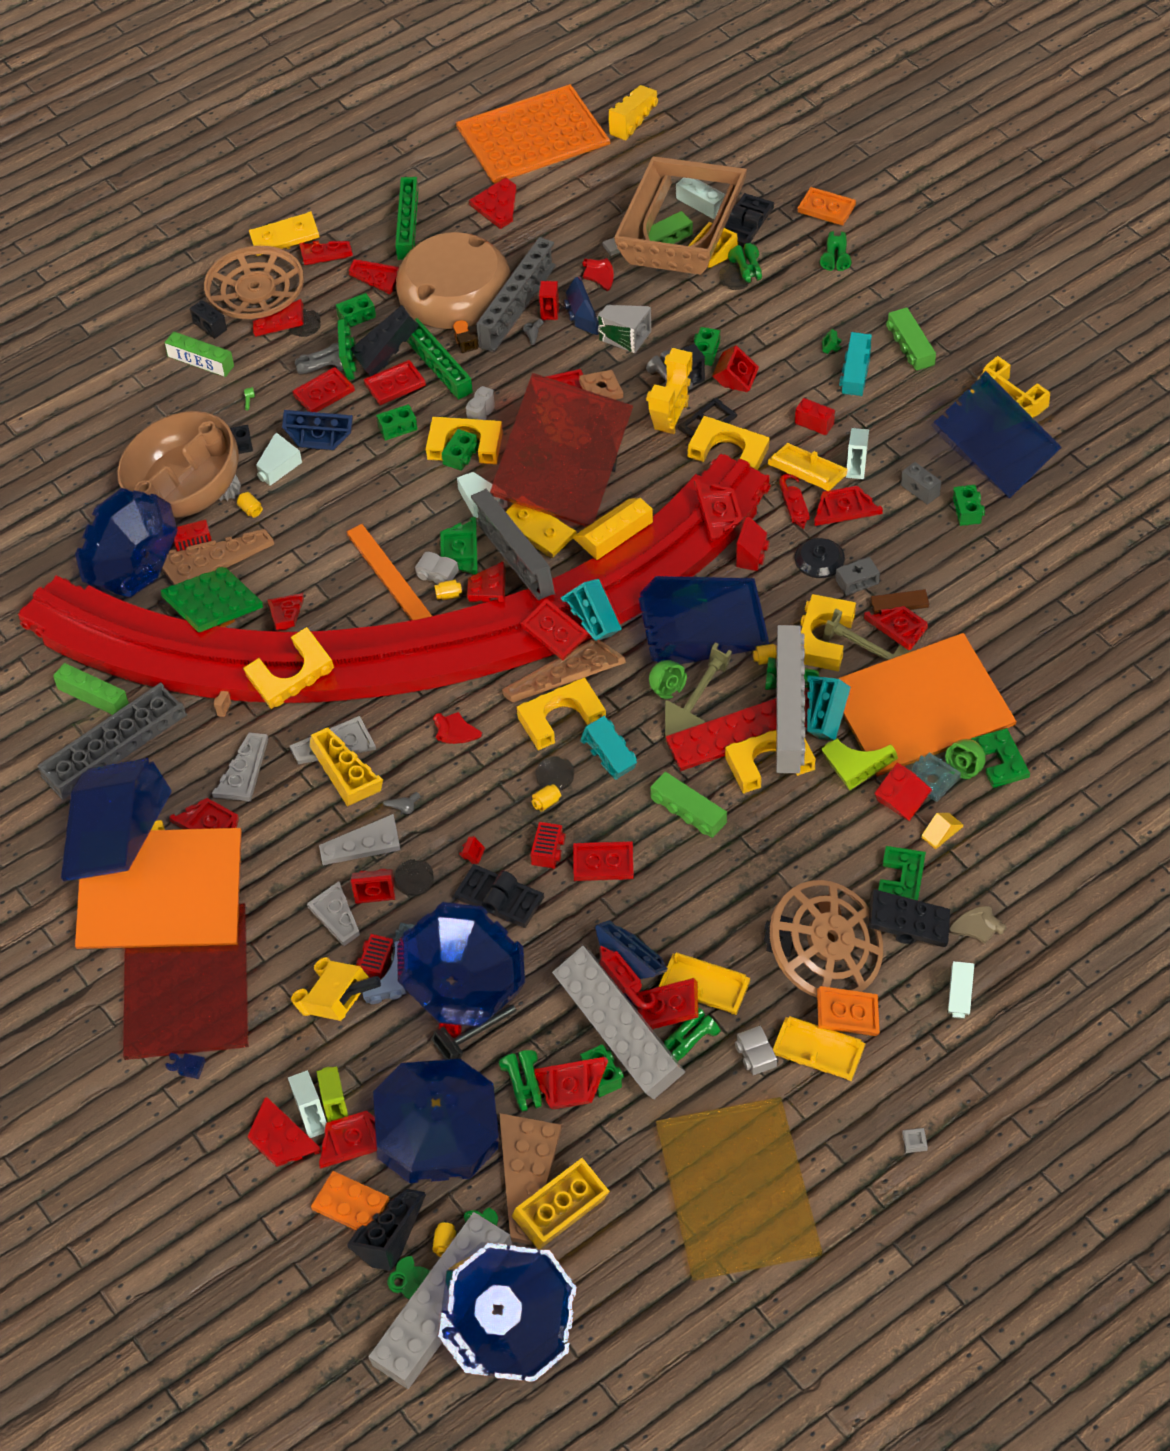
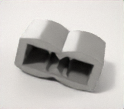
M484 386L477 389L474 398L467 403V419L486 420L487 415L495 407L493 389Z
M425 552L415 566L416 575L421 580L434 581L437 585L439 582L453 580L459 571L458 563L448 557H440L432 552Z
M761 1026L737 1034L735 1046L738 1053H742L745 1057L743 1058V1063L747 1071L750 1070L753 1075L777 1067L776 1056Z

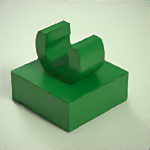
M831 329L822 339V352L828 354L831 350L838 352L842 348L839 345L842 340L837 337V331Z

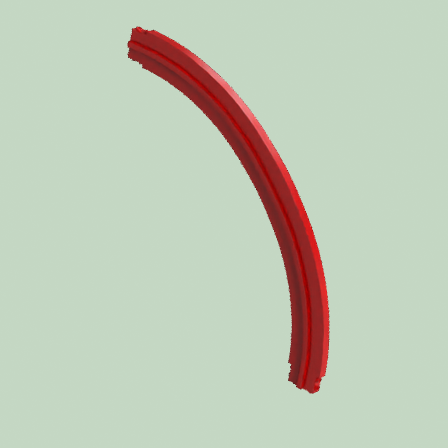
M720 454L716 459H713L707 471H703L701 476L695 474L681 491L653 516V522L600 559L592 558L576 568L552 578L555 594L537 600L528 588L505 596L504 602H499L496 599L417 620L350 629L310 631L332 659L334 668L329 674L321 676L314 684L304 687L297 695L289 697L283 703L342 701L422 691L480 678L554 655V653L523 629L521 623L545 599H548L585 629L581 624L582 620L577 614L574 615L571 612L572 608L567 602H563L561 597L582 583L595 579L600 580L619 624H622L672 593V590L681 587L726 549L741 533L746 516L751 519L756 516L757 505L760 503L761 497L770 490V476L751 468L750 463L743 459L736 461L731 459L730 456ZM695 479L701 480L700 483L707 485L714 483L721 487L732 488L736 494L743 521L714 542H711L694 486ZM57 575L43 589L39 587L33 593V599L18 614L21 621L20 624L24 629L35 632L37 636L43 638L45 646L64 656L126 680L151 687L162 683L166 690L189 695L216 698L221 691L229 692L230 699L234 701L265 702L247 678L244 667L260 658L272 675L278 678H290L298 674L304 665V658L295 648L291 639L298 632L257 631L220 626L198 632L186 620L127 603L90 585L84 590L81 586H75L68 579ZM588 633V637H587L583 642H586V641L592 639V637H591V635H590L589 633Z

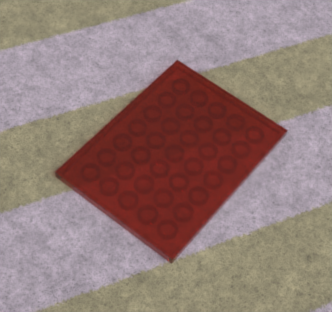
M532 373L491 487V495L588 527L595 522L633 405Z
M245 903L239 904L237 945L125 948L124 1060L249 1047Z

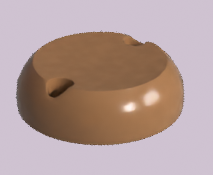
M443 233L418 243L405 256L397 272L396 291L400 305H403L422 324L435 328L454 329V323L463 320L470 327L477 325L476 323L511 277V272L503 254L487 240L468 233Z
M186 411L166 416L143 429L126 447L118 466L120 487L128 500L137 509L149 515L172 519L196 514L214 504L230 487L238 466L239 450L237 442L229 426L213 414L201 411Z

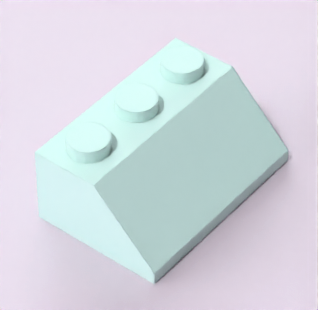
M682 178L676 183V199L715 219L726 194L698 179Z

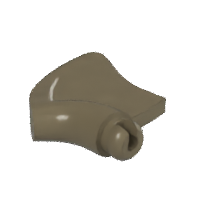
M984 906L972 909L959 917L950 927V933L970 936L986 944L994 933L1003 934L1007 927L1001 920L993 916L991 907Z

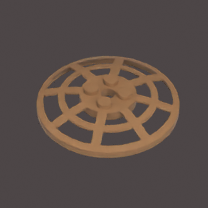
M249 246L232 251L216 261L206 274L204 291L210 305L224 315L239 319L262 318L283 310L298 297L303 288L304 274L299 261L289 252L271 246ZM255 254L271 255L268 263L256 262L247 264L244 257ZM277 257H280L292 264L294 269L286 274L282 268L274 265ZM236 259L239 260L241 266L231 271L227 276L218 273L226 264ZM252 268H265L263 272L250 271ZM271 270L279 273L281 277L274 280L270 275ZM240 272H244V275H242L237 281L232 279ZM298 273L299 286L295 292H288L290 288L289 279ZM213 278L222 281L221 295L211 296L210 294ZM285 282L283 292L275 291L276 285ZM227 285L234 286L236 293L226 295ZM272 296L279 297L276 301L267 305L266 300ZM290 297L284 303L280 304L275 308H272L278 303H280L284 298ZM239 298L243 302L240 306H236L229 300ZM214 301H224L235 311L225 310L215 304ZM259 303L261 306L260 308H247L249 304ZM242 312H259V313L247 314V313H242Z
M824 880L801 883L782 896L771 917L770 942L779 967L795 986L817 998L818 988L807 983L794 971L802 963L812 972L824 977L823 987H830L832 979H845L852 975L858 987L851 991L862 992L873 982L882 964L883 940L881 931L874 929L877 946L870 943L868 929L863 920L866 916L869 918L870 908L857 894L843 885ZM816 885L829 886L830 896H817L808 899L801 890ZM837 889L855 900L862 910L857 912L850 904L839 899ZM794 896L802 905L795 913L792 923L780 922L785 905ZM830 902V912L821 914L814 904ZM838 904L846 908L853 916L846 920L839 915ZM806 909L814 917L809 926L799 924ZM857 923L861 926L864 941L855 938L852 927ZM779 930L791 932L793 945L798 956L790 962L787 961L781 947ZM828 932L834 935V942L828 939ZM799 933L807 934L810 948L806 951L802 949ZM854 946L864 949L862 957L857 964H855L850 955ZM869 952L877 955L876 966L870 977L864 982L859 970L863 967ZM816 955L826 961L825 970L815 965L809 958ZM843 959L850 969L845 972H833L834 963Z

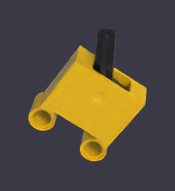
M324 957L319 959L314 965V970L320 977L309 993L306 989L297 990L292 995L291 1001L303 1016L315 1015L341 1021L345 1018L346 1013L354 1002L358 1000L361 992L380 987L381 981L378 976L369 978L360 966L330 961L329 958Z

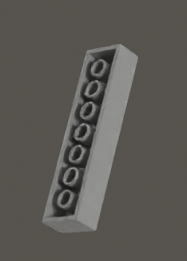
M778 625L776 773H800V766H804L805 649L804 633H801V626Z
M585 946L579 948L552 972L642 1090L652 1099L658 1097L686 1072L627 996L622 993L602 968L593 953Z
M473 1212L368 1356L372 1366L409 1389L512 1246L510 1234Z

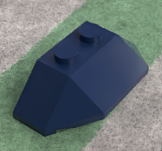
M576 277L566 291L565 309L569 310V319L574 322L576 328L599 335V321L581 277Z
M284 410L282 428L300 448L335 450L351 434L353 415Z
M610 920L596 925L595 929L599 945L613 952L617 951L639 979L655 977L667 971L668 968L665 966L662 957L631 932L614 925Z

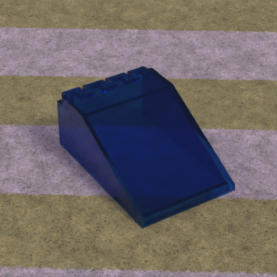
M985 371L970 386L974 393L972 394L967 389L957 399L962 405L959 406L954 402L945 411L949 418L947 419L944 415H941L931 426L961 457L1010 499L1062 447Z
M655 576L640 592V596H643L639 598V603L643 612L644 627L650 628L645 630L648 645H654L649 647L652 661L659 663L664 660H672L679 664H687L707 660L710 658L711 649L715 642L719 644L717 650L725 654L730 650L732 651L731 655L753 651L756 646L770 644L755 578Z
M148 758L90 768L82 773L71 792L61 873L63 881L124 872L130 869L172 792L154 762L149 763Z

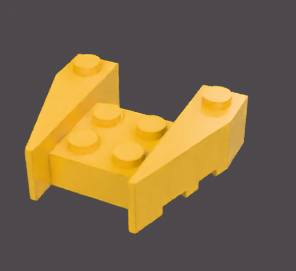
M672 348L664 361V364L667 365L666 387L654 384L652 390L648 391L646 401L649 403V412L654 429L675 434V425L684 407H688V386H690L691 382L688 376L692 371V352Z
M999 356L995 357L984 367L983 373L978 377L974 388L971 389L966 397L965 407L966 413L975 406H979L993 416L994 433L1038 416L1049 407L1050 392L1038 383L1024 393L1007 381L1010 379L1011 365Z

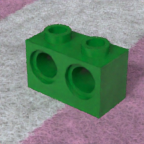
M367 293L336 304L339 320L344 319L346 325L350 327L376 318L375 305Z
M700 327L699 333L695 334L694 343L705 356V365L713 366L720 345L721 330Z
M409 404L376 415L378 427L385 441L418 430L416 417Z
M457 429L442 451L443 465L462 471L469 464L473 453H476L478 450L477 435Z
M975 485L954 487L952 499L959 525L981 524L982 516H985V508L980 503V491L977 492Z
M603 1044L580 1054L581 1061L600 1057L608 1059V1064L596 1091L599 1098L622 1088V1079L624 1078L621 1069L615 1067L613 1063L614 1057L611 1051H606ZM605 1077H611L612 1079H610V1080H605V1079H603V1078H605Z

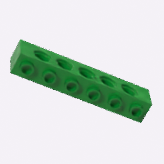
M401 177L396 232L397 260H403L410 250L415 247L419 195L417 177Z
M416 318L415 320L419 326L409 337L407 343L458 400L473 393L471 377L421 321Z

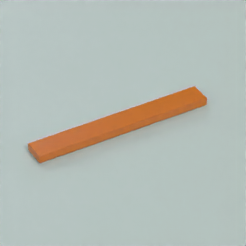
M360 524L348 530L347 536L410 620L431 617L430 612L364 525Z

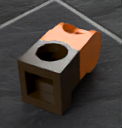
M463 320L455 322L453 325L454 335L461 353L477 350V337L475 334L470 335L468 323Z

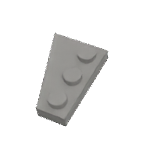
M339 881L307 903L310 911L343 946L360 935Z

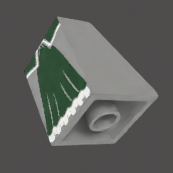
M606 305L597 316L599 321V340L632 353L638 351L651 333V307Z

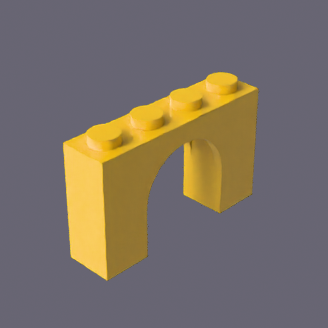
M704 416L688 445L687 457L704 462L714 445L721 442H730L738 445L743 450L740 459L749 462L751 468L758 470L769 449L770 438Z
M432 417L426 445L427 460L443 461L442 451L457 429L477 435V439L480 441L478 449L479 463L497 464L503 435L502 421Z
M812 594L811 600L806 602L805 612L807 613L801 619V633H804L805 665L839 672L844 646L821 641L812 634V631L821 625H826L828 620L831 621L835 609L842 611L840 624L851 628L855 617L856 602Z
M307 627L291 637L295 648L304 658V665L295 676L278 678L272 675L260 658L243 668L247 678L270 709L282 705L286 699L297 695L301 689L314 684L318 678L329 674L334 668L332 659Z
M585 677L517 706L518 719L537 750L555 743L554 731L546 720V716L553 709L559 707L573 708L580 713L587 725L604 715L606 717V709Z
M769 731L763 735L751 737L745 741L732 743L725 747V759L743 794L761 788V775L754 763V759L763 752H776V731ZM805 738L804 766H800V773H796L797 776L815 770L816 758Z

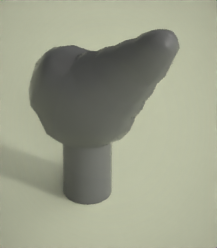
M540 318L534 324L527 323L523 327V331L527 334L531 345H535L539 332L538 328L544 324Z
M415 792L408 798L402 797L387 800L383 804L399 809L404 814H411L414 811V802L420 799L421 796L418 792Z

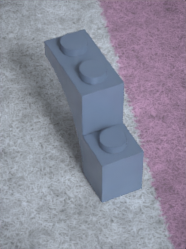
M414 937L394 942V960L388 973L380 980L381 986L362 992L366 1003L378 1004L384 999H399L402 995L407 994L402 971L410 972L422 966L418 945Z

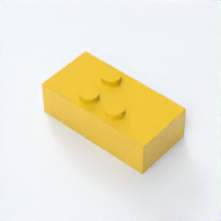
M581 1158L516 1207L511 1216L536 1248L540 1250L605 1200L610 1191L585 1160Z

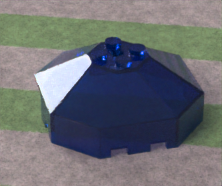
M121 488L94 508L92 515L96 517L92 525H87L82 537L85 539V543L82 549L77 548L75 556L82 582L100 591L131 598L159 577L178 529L169 502L156 494L148 495L144 492L135 490L132 492Z
M442 902L432 913H428L420 919L413 928L405 931L397 945L398 982L439 1023L480 1027L516 997L525 984L523 946L518 941L514 943L507 936L509 932L498 921L494 923L487 916L488 912L482 906ZM450 977L457 981L454 985H450V982L447 981Z
M462 1059L400 1063L373 1091L377 1158L409 1183H418L420 1179H431V1182L449 1180V1177L462 1176V1179H471L498 1149L499 1133L494 1084ZM433 1099L436 1101L437 1099H440L441 1106L439 1107L436 1105L432 1107L431 1100Z
M481 1242L446 1271L438 1337L464 1373L534 1382L569 1352L570 1343H568L569 1329L572 1328L574 1311L572 1310L573 1296L576 1294V1286L549 1250ZM494 1304L503 1306L501 1315H493Z

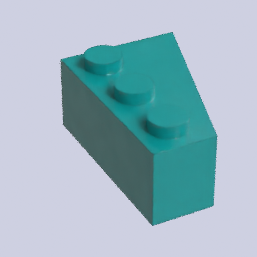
M851 332L849 348L845 353L846 363H843L842 368L844 376L840 377L839 386H842V394L863 396L870 362L872 334Z
M599 579L584 582L561 597L563 602H567L572 608L571 612L574 615L577 614L582 620L581 624L595 641L611 637L622 630Z
M808 676L810 692H807V698H809L807 732L818 739L834 741L837 737L851 687L840 679Z
M605 715L585 727L580 741L583 744L587 742L592 748L590 752L594 756L598 754L602 760V766L615 780L635 768L637 764L635 754L628 750L624 738L617 734L614 724L611 720H607Z

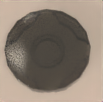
M738 263L727 264L720 270L719 280L724 287L727 286L731 290H740L748 287L749 283L743 279Z
M303 309V325L289 328V331L299 337L315 334L321 327L319 314L314 310L307 311V309Z
M560 756L547 757L536 768L537 782L542 788L554 784L560 791L569 787L574 780L575 773L572 763L566 758H560Z
M410 859L400 864L395 871L394 881L397 889L408 896L424 894L434 883V872L431 866L423 860L415 861V859Z

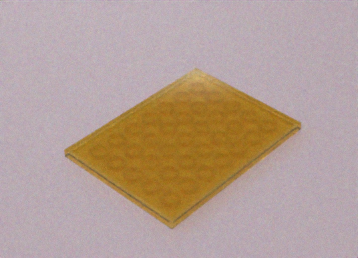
M781 1097L656 1121L692 1281L822 1256L819 1237Z

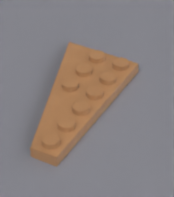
M262 529L245 533L239 538L232 539V537L225 538L226 541L216 543L214 540L188 546L186 550L182 551L170 550L169 554H153V557L171 583L175 585L203 573L215 571L219 567L228 568L274 545V541L268 532Z
M591 639L577 647L564 660L557 658L502 689V692L513 703L624 664L626 661L624 656L602 641Z
M499 1113L511 1241L532 1245V1241L511 1215L516 1207L548 1184L562 1125Z

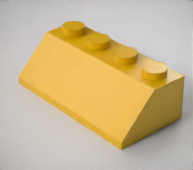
M641 498L628 499L574 535L573 539L598 560L653 522V509Z

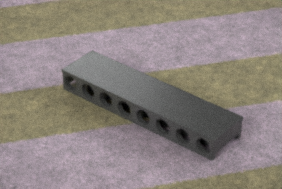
M542 237L537 239L476 323L479 348L492 352L496 351L539 291L541 281H546L554 270L556 264L552 263L551 257L553 241Z
M487 488L471 495V499L478 507L479 519L476 520L478 526L536 599L540 600L555 594L550 566Z
M159 683L39 764L40 776L64 800L187 716L184 706L164 688L162 683Z

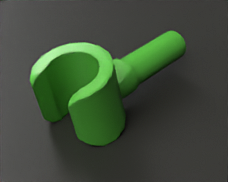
M253 387L244 389L246 397L245 410L247 411L250 407V398L255 397Z

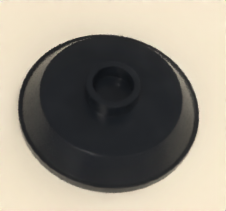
M814 538L807 540L795 552L797 568L805 575L813 578L831 577L836 574V569L843 566L845 562L842 548L829 539Z

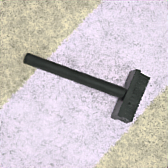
M512 1004L455 1038L451 1037L445 1027H441V1029L434 1031L431 1040L449 1064L459 1063L463 1051L458 1045L516 1012V1008Z

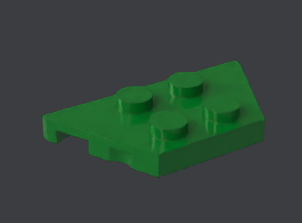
M472 517L468 523L463 525L458 523L452 528L440 531L441 557L455 560L458 563L459 570L475 575L478 573L476 517Z

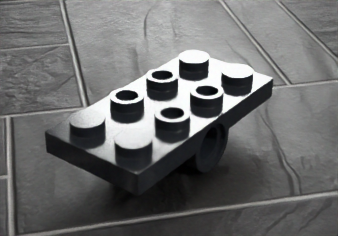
M744 193L737 205H734L724 228L737 233L738 245L744 248L746 243H751L774 208V202Z
M475 864L472 865L454 894L457 900L523 928L527 927L544 899V893L518 883L515 876L511 873L500 871L497 874Z
M876 889L871 892L868 928L895 934L896 940L903 944H911L918 940L941 947L948 945L950 909Z

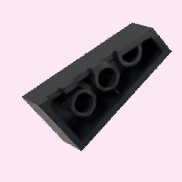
M401 305L350 350L364 370L370 376H373L382 367L385 368L387 366L389 358L393 354L396 355L399 351V346L402 342H406L419 324L412 314Z

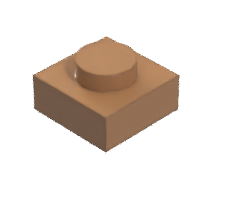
M221 691L214 700L217 716L225 717L231 705L230 695L227 691Z

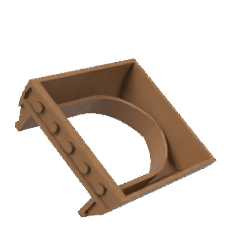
M653 156L614 237L617 248L632 265L701 275L710 262L743 187L747 169ZM671 176L730 184L710 230L698 242L691 246L650 241L649 232L672 184Z

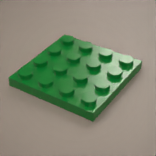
M219 567L215 571L203 573L161 590V596L198 632L263 608V602L226 567Z

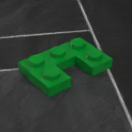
M344 319L338 320L339 358L347 379L353 380L355 379L357 366L355 361L352 362V355L354 354L350 349L356 343L354 337H351L350 326L346 325Z
M1007 728L971 738V740L980 744L985 752V756L997 753L1002 763L986 768V775L993 788L1030 777V772Z
M886 846L883 867L901 869V881L880 879L878 890L918 900L926 852Z

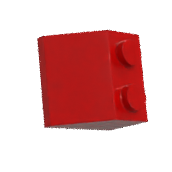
M735 345L722 352L712 377L725 388L749 392L759 366Z
M747 516L737 541L736 567L758 571L759 566L764 563V552L768 551L770 541L767 540V532Z
M897 762L874 794L878 802L910 822L932 792V789L916 774Z
M392 869L352 873L351 885L355 904L395 900Z

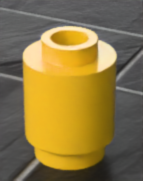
M245 492L238 496L237 505L248 516L255 518L261 514L263 507L250 492Z
M456 579L439 582L438 585H434L437 600L442 599L443 601L458 598L459 594L462 593L460 582L457 583Z
M777 645L756 646L755 651H753L754 662H758V665L768 664L769 657L775 658L777 662Z
M554 784L547 785L532 795L531 803L536 810L545 811L559 801L561 793Z
M439 1223L435 1229L433 1252L439 1257L443 1255L456 1237V1230L453 1224Z

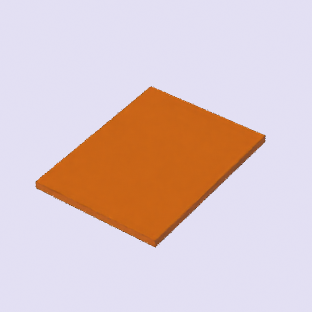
M571 84L456 122V127L493 184L505 177L510 179L610 145V139Z
M964 633L837 678L851 687L843 717L862 751H875L890 744L896 750L898 759L877 772L876 776L890 772L897 762L902 766H907L947 751L958 740H971V738L1009 728L1016 725L1017 722Z
M241 828L82 832L75 948L237 945Z

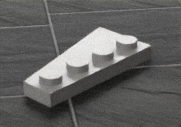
M360 716L330 728L351 752L362 753L376 750V746ZM311 737L290 745V750L298 765L318 761L310 748Z
M248 733L238 750L236 758L232 759L229 764L230 768L226 774H223L219 786L212 792L213 798L251 802L268 743L267 734Z
M394 814L320 844L322 864L328 865L399 851L400 844Z

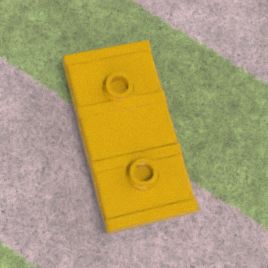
M311 211L249 230L253 246H271L280 249L287 247V249H290V246L319 238Z
M790 443L784 445L768 459V465L823 488L828 492L847 475L848 471L847 468L817 456L815 451L810 453Z
M523 496L506 511L531 544L550 558H553L577 534L576 530L570 528Z
M676 952L672 954L667 966L668 969L664 973L658 987L695 978L698 982V1003L737 1015L750 984V978L746 977V974Z
M789 1016V1018L785 1017L773 1051L775 1056L852 1081L863 1054L865 1043L861 1042V1039L834 1030L820 1029L818 1025Z

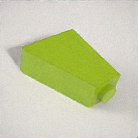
M337 1066L325 1067L322 1070L316 1071L327 1121L331 1122L347 1117L348 1112Z

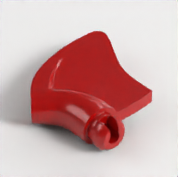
M585 258L582 262V266L586 267L583 279L591 280L604 290L610 291L614 280L613 267L607 258L602 260Z
M459 712L446 717L441 713H437L433 717L438 728V733L436 734L438 741L458 744L470 742L482 736V732L468 724Z

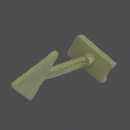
M838 609L834 610L832 620L827 621L822 638L829 643L835 634L840 637L843 636L885 660L911 652V650L908 651L899 645L896 652L891 654L846 629V626L840 624L842 611Z
M715 642L710 653L709 668L685 707L681 708L668 700L665 701V744H667L666 736L706 723L704 720L691 714V711L715 672L719 671V669L723 672L726 671L732 651L728 650L725 654L717 650L719 644Z

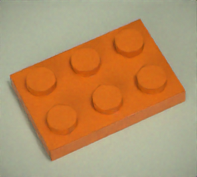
M810 187L798 206V213L843 226L854 209L856 200Z
M823 986L817 989L818 1025L820 1029L871 1036L880 1034L878 994Z
M332 1171L311 1208L313 1211L357 1231L362 1225L367 1226L372 1222V1217L376 1213L381 1214L390 1199L389 1196Z

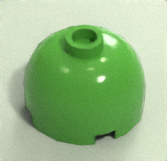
M672 660L660 661L652 668L649 674L651 689L661 698H673L674 696L671 694L675 691L680 693L686 684L687 673L684 672L685 668Z
M962 739L956 741L947 749L945 759L947 765L950 763V766L953 768L951 770L953 774L963 779H970L983 769L986 756L979 743L970 739Z

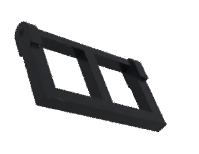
M715 397L683 423H680L678 428L692 438L695 432L687 426L697 418L702 420L706 416L704 413L714 405L728 415L722 422L730 423L737 417V414Z

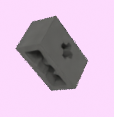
M914 462L902 471L901 486L928 505L940 496L941 480Z
M870 557L859 559L854 563L843 565L836 569V582L845 596L879 584L880 572Z

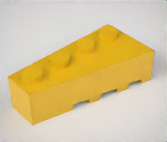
M640 85L630 93V97L626 96L623 98L622 103L618 102L615 104L616 108H610V135L623 140H627L630 135H633L635 129L641 125L644 118L657 106V91Z
M328 727L311 735L310 748L347 807L381 791L383 779L379 775L376 776L367 764L358 759V755L353 751L351 752L345 746V743Z

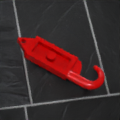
M787 473L779 479L782 497L791 522L804 529L810 515L802 492L799 488L794 486L787 487L786 484L788 478H793L797 482L800 479Z
M600 946L599 964L622 993H625L638 1008H652L656 1003L654 994L650 993L651 1001L649 1003L643 1002L637 995L642 987L638 976L617 951L613 952Z

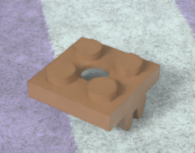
M612 370L579 376V382L590 405L598 403L600 408L603 409L606 403L608 407H611L614 400L623 398V391ZM603 383L606 384L605 388H600Z

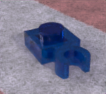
M175 1053L169 1054L170 1060L175 1062L173 1064L166 1063L167 1070H178L181 1076L195 1079L200 1078L206 1062L204 1057L185 1053L183 1058H179Z

